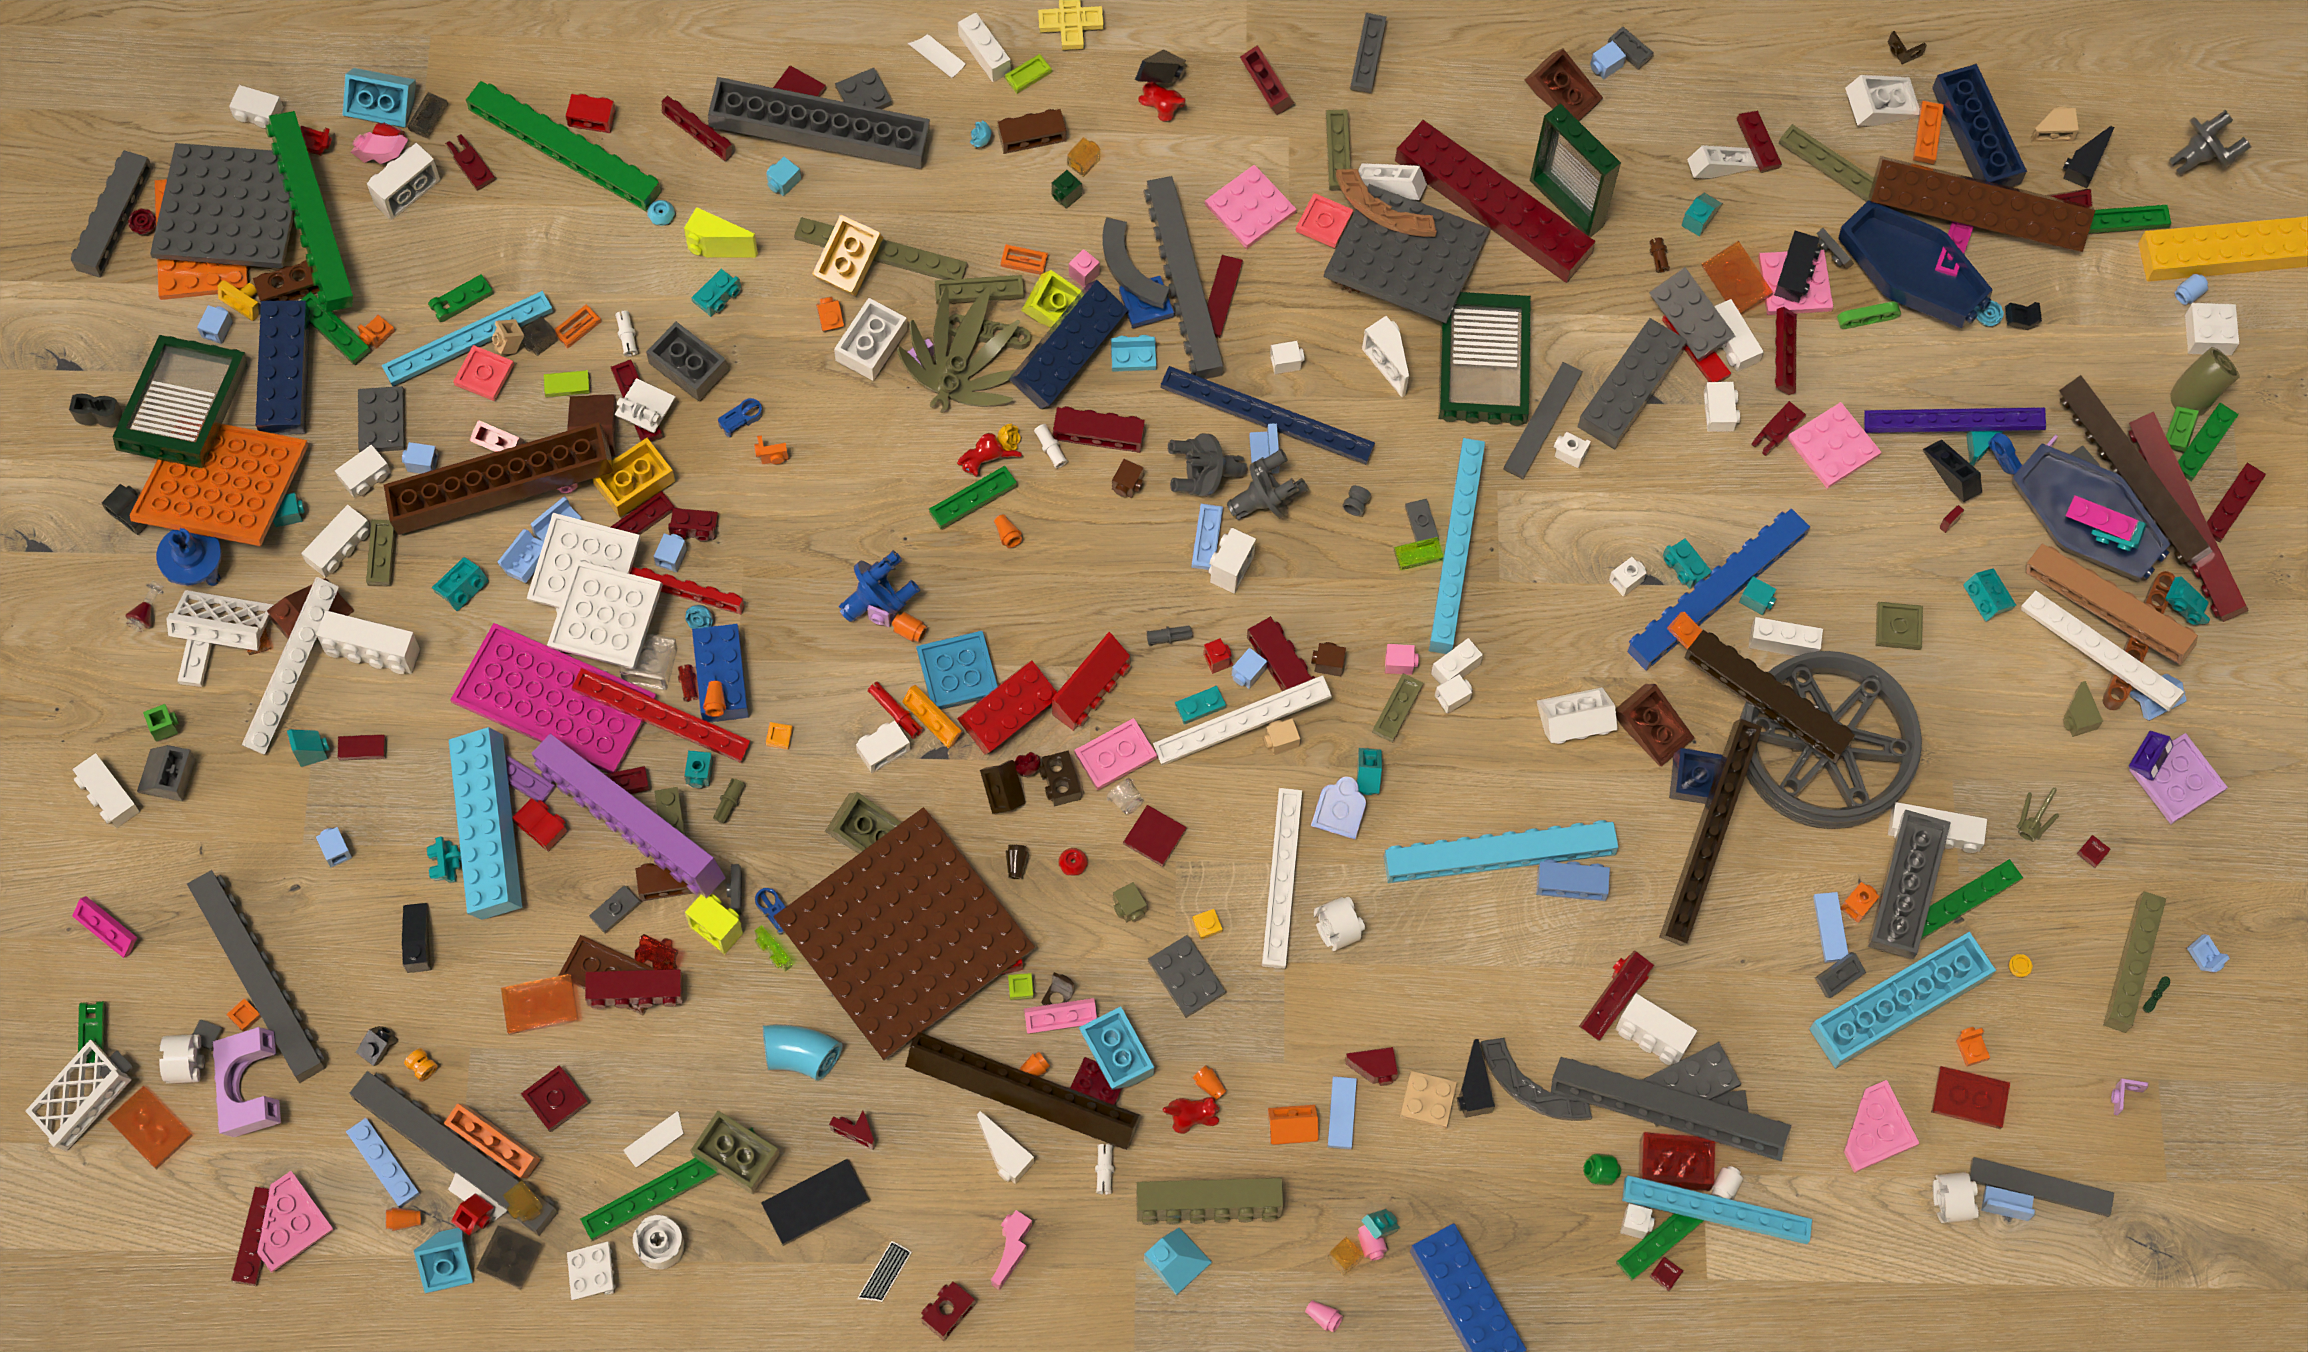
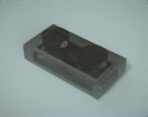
M427 92L409 122L408 130L428 138L448 105L447 100Z

